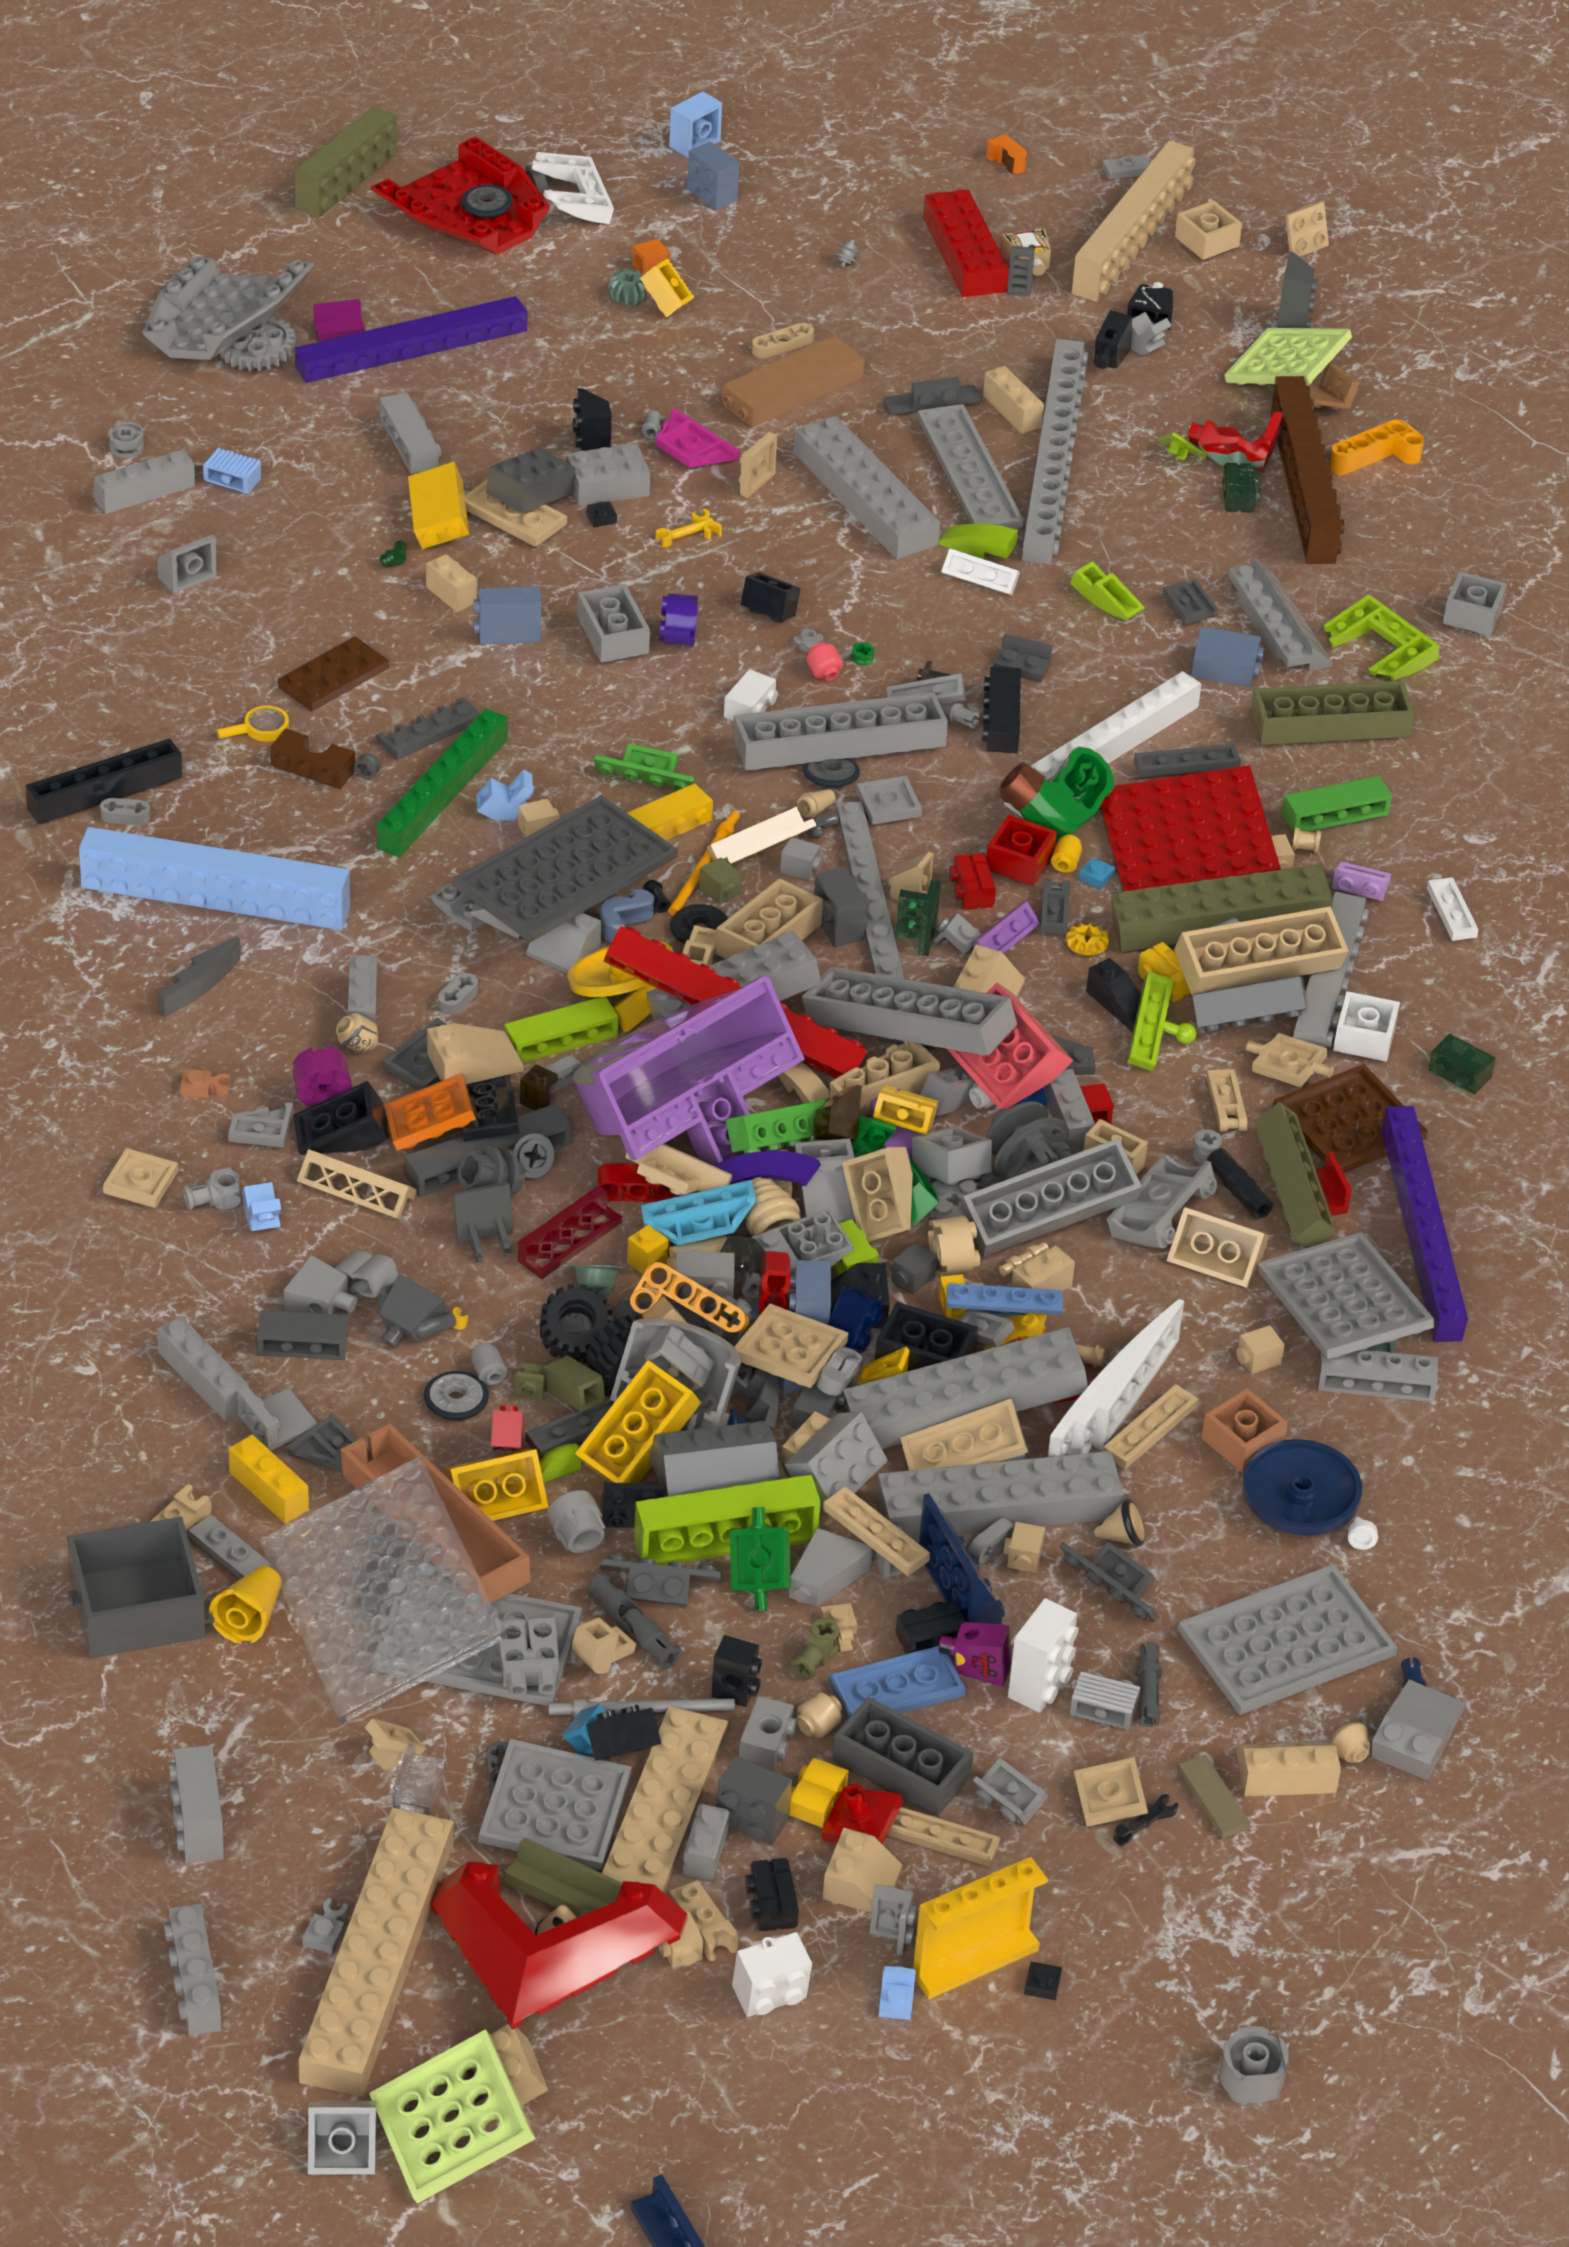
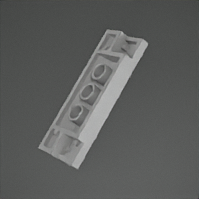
M1253 557L1251 565L1229 569L1228 577L1238 591V602L1276 660L1282 659L1287 668L1305 664L1309 671L1332 667L1333 662L1271 569L1255 557Z

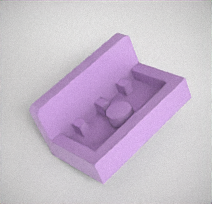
M1340 861L1339 866L1336 867L1334 872L1332 889L1383 901L1392 874Z

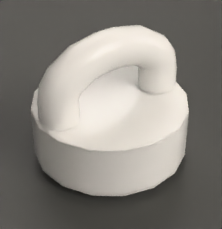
M1355 1517L1353 1523L1348 1528V1541L1350 1545L1359 1550L1372 1548L1378 1541L1376 1525L1360 1517Z

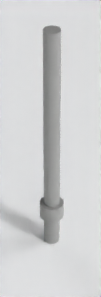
M573 1699V1702L548 1703L549 1715H573V1718L581 1710L598 1704L607 1711L615 1710L616 1714H621L620 1709L639 1705L640 1710L652 1708L653 1713H666L669 1706L692 1712L735 1710L734 1699L586 1702V1699Z

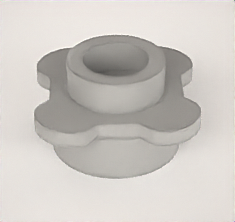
M807 628L803 629L799 636L794 637V643L798 644L799 649L804 652H808L813 645L824 640L822 634H816L814 630Z

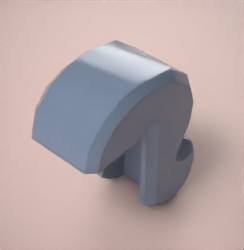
M633 890L630 892V898L616 896L604 900L598 912V920H601V936L607 942L612 943L620 925L625 927L626 925L650 921L654 914L653 894L646 890Z

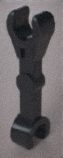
M1168 1794L1161 1795L1147 1814L1140 1815V1817L1129 1824L1122 1822L1116 1826L1115 1832L1118 1835H1115L1113 1840L1120 1846H1125L1131 1841L1135 1833L1143 1828H1148L1157 1819L1175 1816L1179 1804L1176 1802L1173 1806H1166L1170 1796Z

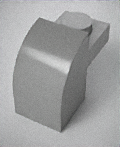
M1146 312L1133 318L1131 349L1140 355H1146L1165 345L1166 343L1163 340L1166 337L1165 332L1172 326L1166 318L1153 325Z

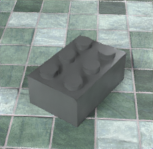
M535 448L490 466L486 493L515 510L525 513L570 495L576 468L566 463L564 459L557 458L548 453L546 449Z

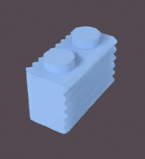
M217 448L203 464L204 481L249 494L261 480V461L259 459L256 461L255 458L251 457L247 458L246 455L234 454L233 451Z

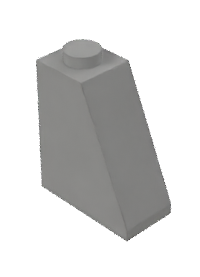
M817 1528L791 1575L789 1598L800 1603L818 1607L871 1569L873 1549L867 1544Z

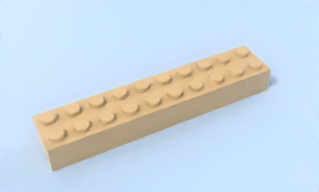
M1170 140L1076 254L1072 285L1073 295L1098 302L1103 294H1107L1111 284L1116 283L1119 274L1127 269L1131 259H1135L1139 249L1144 248L1147 239L1154 235L1156 228L1159 224H1163L1167 214L1172 213L1175 204L1182 200L1187 190L1191 189L1193 184L1191 171L1196 161L1193 158L1194 148Z
M392 1808L299 2057V2083L363 2097L430 1912V1902L441 1881L453 1848L454 1821Z

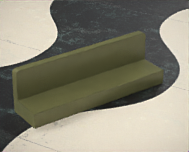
M523 1838L520 1841L517 1859L504 1871L502 1879L503 1883L555 1908L560 1905L567 1906L577 1918L615 1902L622 1885L621 1882L527 1838Z

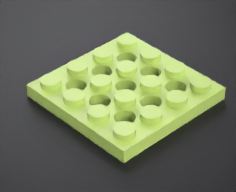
M1267 328L1224 374L1226 383L1266 385L1274 384L1275 376H1304L1307 386L1312 383L1317 375L1323 371L1326 365L1333 360L1336 354L1352 338L1350 329Z
M486 2029L369 2093L372 2101H376V2111L410 2193L417 2204L536 2139L492 2038ZM477 2068L473 2078L463 2080V2075L468 2069ZM448 2084L445 2093L440 2096H434V2091L439 2085ZM488 2094V2099L484 2104L474 2106V2101L479 2095ZM418 2100V2105L413 2111L404 2112L408 2102ZM459 2110L455 2120L445 2122V2117L450 2111ZM500 2120L496 2130L485 2132L486 2126L490 2121ZM422 2126L430 2127L424 2137L415 2138L419 2128ZM470 2136V2141L465 2147L456 2148V2143L461 2137ZM434 2152H441L440 2158L436 2163L426 2164L429 2155Z

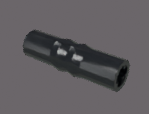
M1216 1149L1208 1156L1207 1161L1211 1162L1213 1172L1255 1219L1264 1218L1271 1212L1273 1208L1271 1200L1226 1149Z

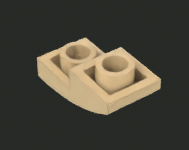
M802 1062L778 1075L788 1093L796 1091L803 1104L825 1099L826 1102L830 1100L828 1088Z

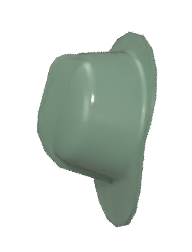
M560 1262V1264L574 1267L579 1288L580 1284L587 1285L586 1290L589 1291L593 1287L598 1290V1297L602 1294L604 1296L610 1295L611 1290L615 1287L618 1271L624 1270L623 1267L583 1266Z

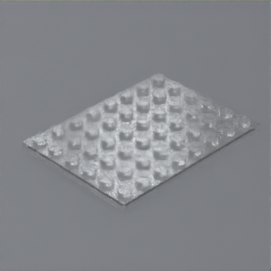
M421 1456L259 1539L271 1568L281 1577L282 1584L280 1589L337 1717L342 1724L508 1638Z

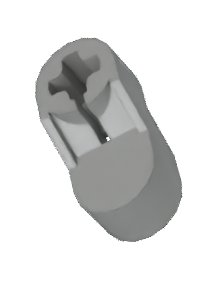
M841 1347L837 1349L828 1364L822 1369L816 1383L817 1387L826 1394L840 1395L852 1377L856 1375L862 1361V1356L850 1348Z

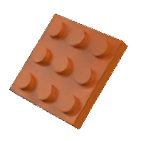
M462 1073L384 1104L392 1140L397 1151L403 1148L410 1149L416 1146L418 1142L428 1138H437L448 1130L462 1128L475 1120L467 1085Z

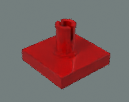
M859 1784L843 1787L821 1831L823 1841L838 1843L843 1828L874 1836L883 1845L903 1804L901 1794L866 1790Z

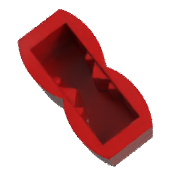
M767 1251L763 1257L758 1299L760 1315L769 1304L787 1310V1292L791 1284L790 1256L786 1252Z

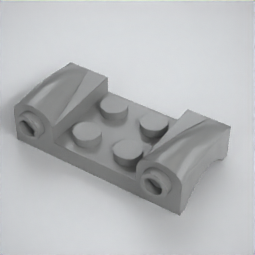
M1162 1154L1139 1181L1142 1186L1139 1198L1117 1207L1107 1218L1111 1237L1144 1247L1166 1248L1173 1242L1175 1237V1229L1171 1219L1191 1196L1207 1199L1215 1193L1217 1181L1214 1178L1211 1162L1205 1161L1198 1167H1187L1177 1163L1168 1155Z

